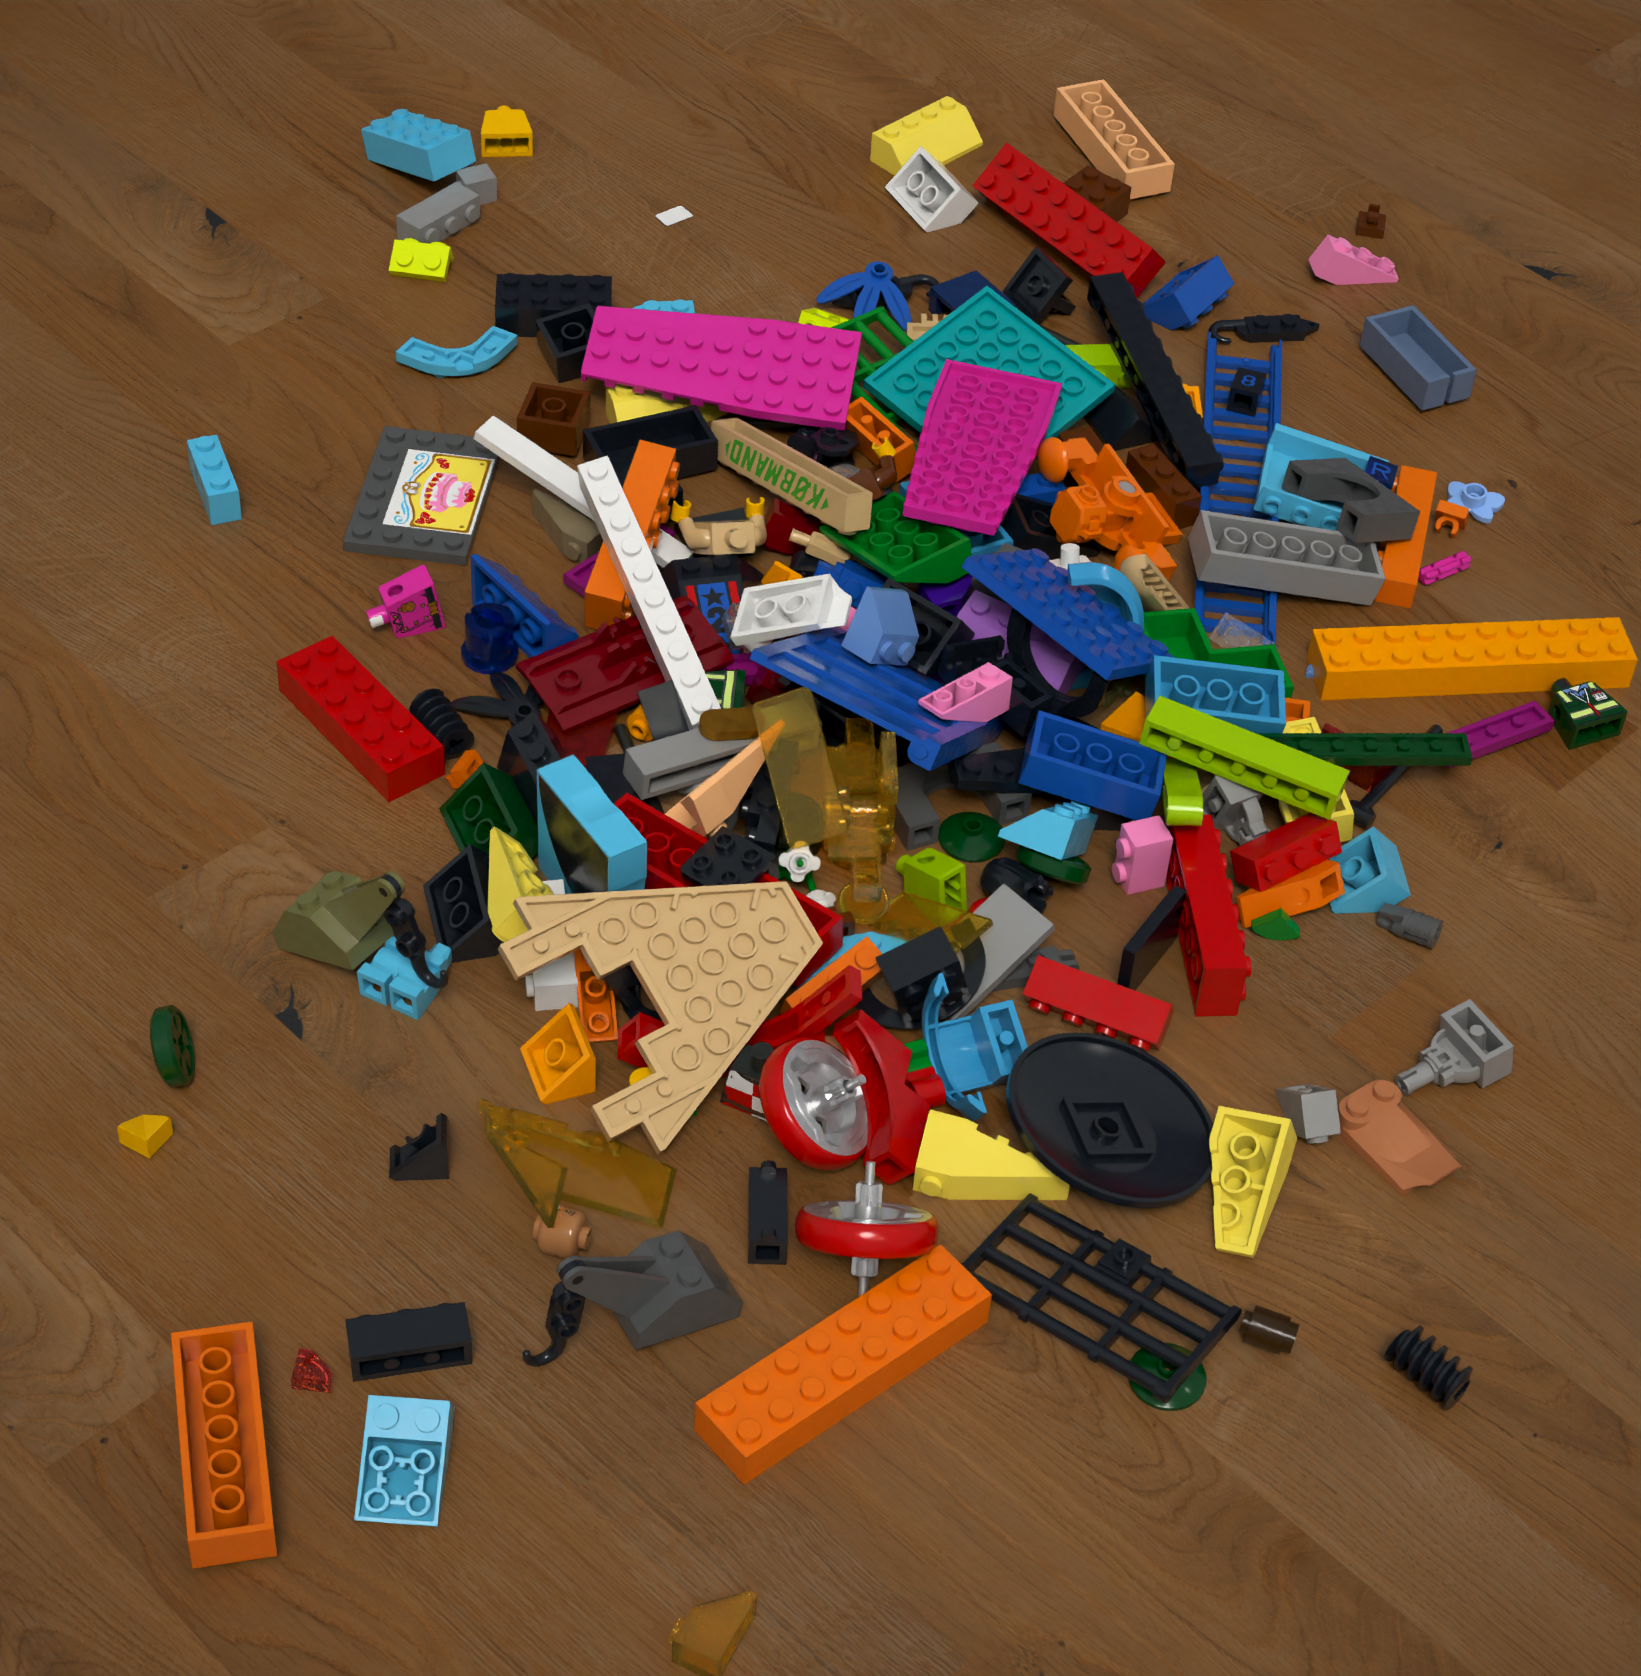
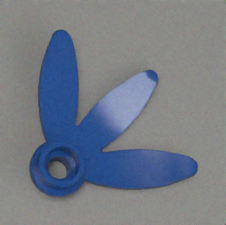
M872 262L867 265L865 272L853 273L837 279L829 284L816 298L818 303L826 304L845 297L863 287L856 301L853 318L874 310L877 306L879 295L882 293L887 308L900 328L906 331L907 322L912 323L907 301L898 287L891 281L893 270L884 262Z

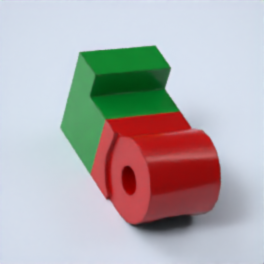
M924 1039L905 1043L904 1045L912 1051L905 1085L930 1104V1108L945 1105L946 1092L944 1084L928 1057V1047Z

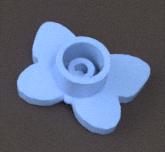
M1453 481L1449 484L1447 490L1448 502L1469 508V513H1471L1473 518L1486 524L1492 522L1493 513L1498 512L1505 502L1504 496L1495 492H1487V489L1479 483L1465 485L1464 483Z

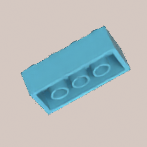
M407 109L395 110L391 116L373 120L370 123L371 125L361 129L368 160L433 182L476 162L470 130L460 128L455 124L441 122L439 119L425 117L423 114L408 112Z

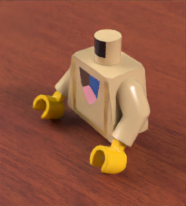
M760 497V503L757 504L751 503L749 498L746 499V517L749 520L693 522V519L689 518L691 502L684 500L683 506H680L676 501H673L670 517L673 521L678 522L687 545L694 551L693 554L755 553V547L763 545L767 539L764 520L765 500Z

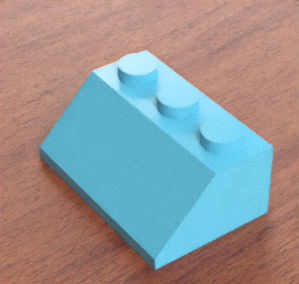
M1071 801V804L1064 802L1063 805L1055 804V807L1042 809L1001 829L998 837L1059 860H1064L1086 853L1098 815L1089 812L1091 807L1077 801Z

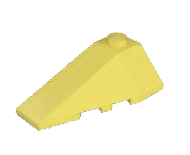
M494 826L490 830L488 915L493 926L492 932L501 941L506 942L528 931L513 905L514 900L523 896L552 895L553 891L549 885L544 884L535 875L538 869L521 843Z
M1223 1106L1218 1107L1209 1138L1212 1161L1211 1179L1214 1194L1215 1247L1217 1251L1254 1258L1287 1175L1297 1141L1291 1119Z
M930 1109L915 1167L914 1191L948 1200H1024L1030 1193L1037 1196L1038 1200L1068 1199L1070 1185L1047 1169L1031 1152L1024 1154L1009 1147L1010 1140L1000 1135L993 1139L977 1131L978 1124L966 1118Z

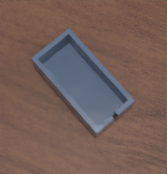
M1414 305L1365 318L1360 346L1421 411L1444 405V401L1452 403L1470 398L1477 369Z

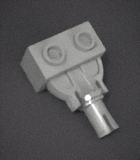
M1218 775L1213 778L1202 796L1203 815H1212L1215 829L1219 828L1220 832L1225 830L1233 840L1239 842V846L1270 832L1263 821L1262 810L1258 802L1263 793Z
M1469 999L1440 1014V1031L1433 1037L1430 1047L1419 1052L1420 1063L1407 1071L1395 1075V1082L1400 1090L1403 1089L1402 1093L1405 1096L1410 1095L1430 1082L1445 1087L1452 1082L1470 1083L1476 1081L1481 1088H1484L1512 1073L1514 1046L1474 1002Z

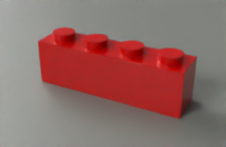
M1040 955L1037 956L1022 993L1026 1002L1029 1003L1028 1007L1038 1013L1048 1015L1049 1011H1053L1063 1015L1061 1020L1070 1025L1082 1027V1024L1085 1023L1095 1027V1033L1114 1039L1117 1035L1128 1039L1129 1044L1145 1052H1149L1150 1048L1157 1051L1160 1050L1174 1014L1173 1006L1170 1003Z

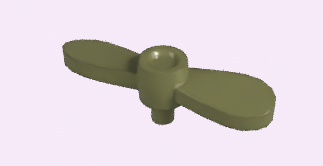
M1139 675L1126 677L1122 682L1115 681L1111 690L1105 693L1101 706L1109 708L1119 696H1132L1133 691L1128 688L1133 685Z

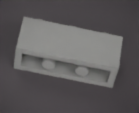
M457 182L449 185L396 215L397 239L412 238L420 243L428 244L441 242L480 219V195Z

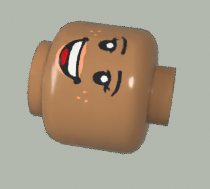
M553 1204L546 1211L540 1210L533 1227L532 1239L537 1241L541 1252L566 1259L570 1256H576L580 1249L587 1250L592 1237V1227L587 1226V1218L583 1211Z

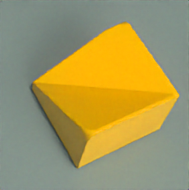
M140 1115L121 1123L117 1127L119 1143L149 1159L173 1135L171 1118L162 1115Z

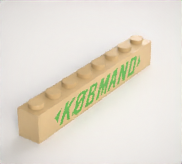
M739 418L712 421L711 430L718 440L717 460L721 462V465L731 467L737 471V474L750 478L754 484L762 485L769 489L771 494L781 496L786 499L787 503L800 507L804 513L819 518L821 523L831 525L838 529V532L841 534L854 535L859 530L870 529L872 492Z

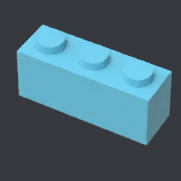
M201 436L187 440L190 471L211 525L241 520L239 490L218 436Z

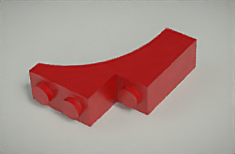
M860 1009L835 1023L833 1036L848 1056L856 1075L863 1074L866 1077V1083L860 1085L868 1119V1138L863 1166L866 1167V1161H875V1175L889 1186L915 1172L930 1104L905 1085L912 1051Z

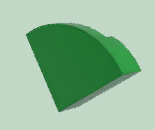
M1282 908L1252 920V930L1265 938L1291 940L1300 937V927Z

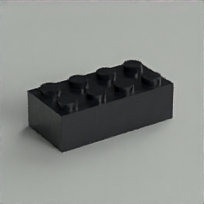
M497 274L495 327L514 333L517 337H537L535 324L537 319L590 303L594 312L597 306L612 307V276Z

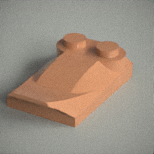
M1375 1080L1344 1097L1337 1105L1341 1131L1337 1135L1401 1196L1418 1186H1431L1461 1168L1462 1165L1458 1162L1457 1157L1401 1102L1402 1094L1398 1086L1387 1080Z

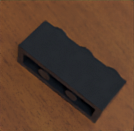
M465 1302L442 1303L433 1307L402 1309L392 1313L362 1315L357 1318L345 1319L353 1382L473 1364L471 1335Z

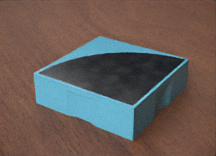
M573 754L537 769L539 869L547 879H563L565 894L644 890L647 877L646 839L624 813L610 801L597 781Z

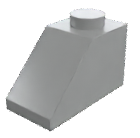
M1310 1083L1275 1089L1283 1113L1287 1119H1291L1296 1136L1305 1138L1309 1144L1327 1142L1329 1141L1328 1135L1341 1133L1336 1089Z

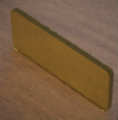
M802 687L755 703L752 710L788 845L793 849H799L845 834L848 831V823L812 691Z

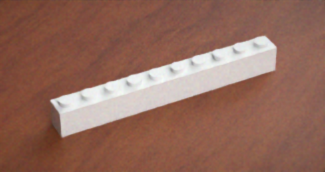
M608 455L577 465L580 489L666 682L670 680L673 682L689 731L698 728L699 719L703 712L710 709H721Z

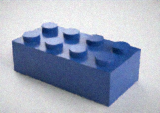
M1039 710L1027 737L1018 783L1129 819L1141 820L1151 817L1161 796L1167 755L1143 746L1138 741Z

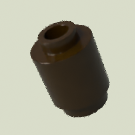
M1256 1305L1253 1312L1245 1311L1239 1332L1246 1334L1245 1343L1280 1354L1281 1351L1290 1354L1300 1324L1292 1322V1317Z

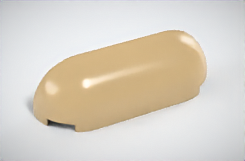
M1147 554L1134 555L1122 561L1120 572L1134 585L1145 612L1189 608Z

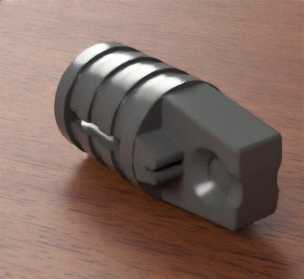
M1384 903L1378 913L1377 925L1398 935L1400 938L1408 939V941L1433 949L1439 939L1443 920L1425 915L1411 908L1408 909Z

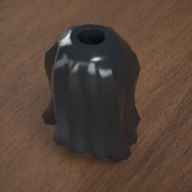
M1007 857L994 858L985 866L980 877L982 890L989 897L1002 884H1005L1041 914L1047 907L1045 902L1047 897L1052 896L1054 893L1053 886L1048 884V879Z

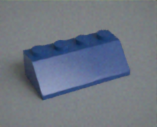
M478 554L470 556L472 605L529 658L579 638L577 631L572 626H568L555 610L547 607L535 592H531L524 586L516 575H512L504 566Z

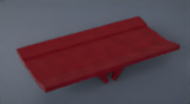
M686 595L674 599V605L704 671H716L733 664L734 657L729 648L695 603ZM636 615L625 620L615 617L613 619L615 624L609 626L607 622H603L598 630L516 663V669L531 684L551 712L563 734L640 703L636 692L666 682Z

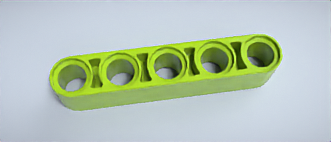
M1166 759L1161 790L1166 825L1202 826L1203 796L1196 766L1178 759Z

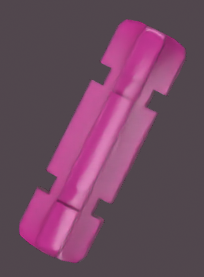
M1460 551L1453 554V556H1448L1420 568L1418 581H1421L1423 585H1429L1458 571L1470 567L1471 557L1465 551Z

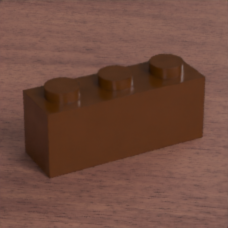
M1154 443L1128 451L1126 467L1145 493L1152 492L1179 530L1193 526L1199 515L1202 495Z

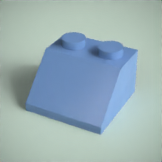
M867 586L841 646L870 664L906 666L915 653V645L919 638L908 592L902 589Z

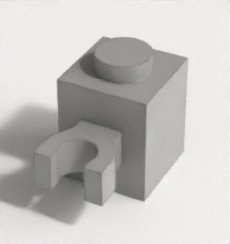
M472 163L456 171V182L479 194L480 205L497 201V178L487 163L473 166Z

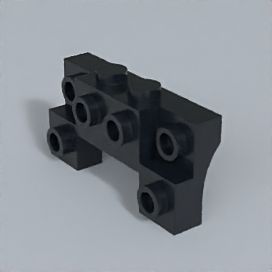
M780 739L777 752L771 751L769 759H765L747 790L748 794H752L751 799H744L741 810V819L746 820L744 838L772 854L775 851V844H779L791 796L793 772L800 750V742Z

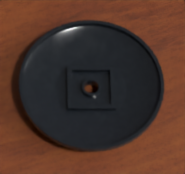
M1077 1032L1062 1033L1033 1043L1021 1053L1013 1065L1006 1086V1101L1012 1123L1031 1153L1053 1174L1072 1187L1108 1203L1132 1208L1151 1209L1167 1207L1185 1201L1197 1193L1208 1180L1212 1171L1209 1138L1213 1127L1209 1113L1193 1089L1175 1071L1151 1054L1129 1043L1103 1035Z

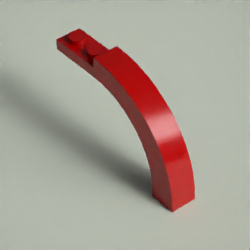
M848 965L792 1009L763 1021L745 1045L750 1044L753 1046L758 1042H766L774 1050L782 1043L798 1037H813L825 1041L824 1028L831 1025L837 1018L862 1000L861 971ZM639 1012L619 1028L617 1059L640 1068L648 1067L635 1043L638 1039L665 1026L663 1021ZM736 1058L732 1061V1063L729 1065V1067L726 1069V1071L722 1074L721 1077L728 1076L729 1070L734 1061L736 1060Z

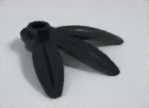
M499 671L490 673V681L502 700L488 696H468L451 702L456 711L476 715L508 717L512 727L534 711L541 717V711L538 707L543 703L531 684H529L526 694H523L520 686L512 677Z

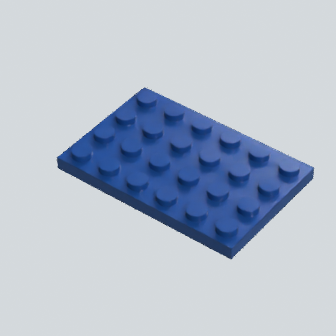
M1033 548L1032 550L967 556L962 565L965 571L1106 681L1147 674L1154 655L1174 657L1168 652L1166 645L1146 636L1144 629L1140 625L1127 621L1119 615L1120 611L1115 606L1103 603L1098 599L1093 589L1086 585L1071 586L1068 583V570L1055 566L1048 560L1049 556L1039 549Z

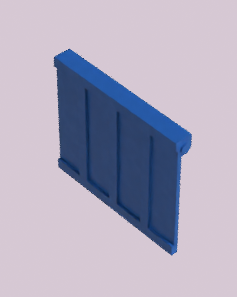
M840 627L816 630L755 648L749 658L911 741L908 747L909 759L928 771L998 739L1005 725V722L998 716L988 722L944 720L919 705L918 700L945 686L944 684L908 666L868 663L841 646L847 631Z

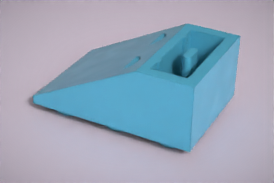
M368 1395L355 1521L438 1527L455 1406L451 1401Z

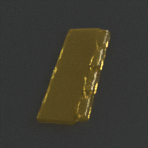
M902 891L873 914L869 919L868 926L872 930L905 941L913 940L941 926L957 954L960 951L959 948H966L993 926V922L990 918Z

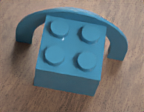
M1102 563L1068 564V583L1071 586L1086 585L1096 592V597L1103 603L1115 606L1120 611V616L1127 621L1140 625L1144 629V611L1140 596L1134 585L1124 574ZM1091 668L1083 669L1070 690L1087 688L1094 670Z
M942 972L931 982L922 1010L923 1039L928 1047V1057L944 1084L946 1101L966 1119L975 1121L987 1113L981 1092H977L973 1096L971 1094L964 1096L963 1094L1006 1084L1013 1065L1028 1046L1013 999L979 1007L970 1016L938 1023L940 1004L949 994Z

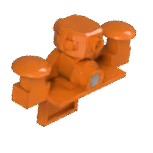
M1056 437L1047 438L1041 444L1038 451V467L1042 476L1051 483H1059L1064 479L1067 471H1069L1079 485L1069 487L1058 492L1056 495L1055 503L1051 509L1050 523L1056 531L1057 540L1062 544L1086 543L1094 539L1106 548L1118 551L1113 568L1120 571L1122 561L1126 558L1147 554L1169 581L1177 565L1163 545L1179 543L1183 534L1152 492L1145 493L1110 444H1104L1099 455H1097L1086 438L1068 439L1065 442Z

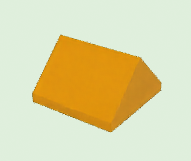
M568 1003L520 1048L540 1102L544 1104L596 1092V1058L574 1005Z

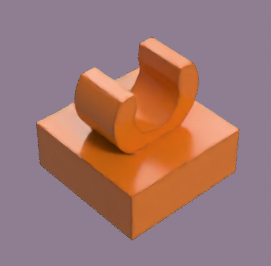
M1440 499L1436 509L1435 532L1439 534L1444 525H1449L1453 528L1451 530V538L1454 539L1458 535L1459 529L1465 530L1469 520V508Z
M476 749L466 750L450 771L451 774L446 775L445 778L451 788H459L483 763Z

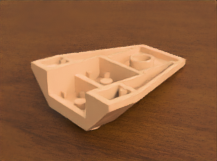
M783 719L761 734L668 810L665 815L708 840L722 826L727 827L724 820L735 811L786 725Z

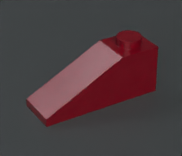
M774 498L764 517L767 539L763 546L768 550L780 551L784 554H794L797 551L806 550V547L788 541L792 529L795 528L811 536L813 531L821 533L819 527L824 524L820 522L819 518L806 514L803 510Z

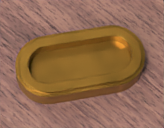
M751 707L710 709L701 714L698 729L703 737L713 741L754 739L764 733L766 717L760 710Z

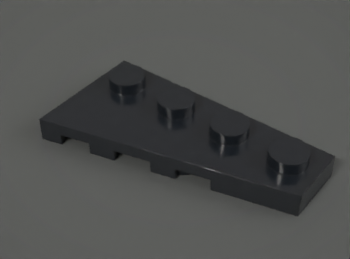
M1025 748L964 755L950 761L948 767L956 790L1051 794L1018 783Z

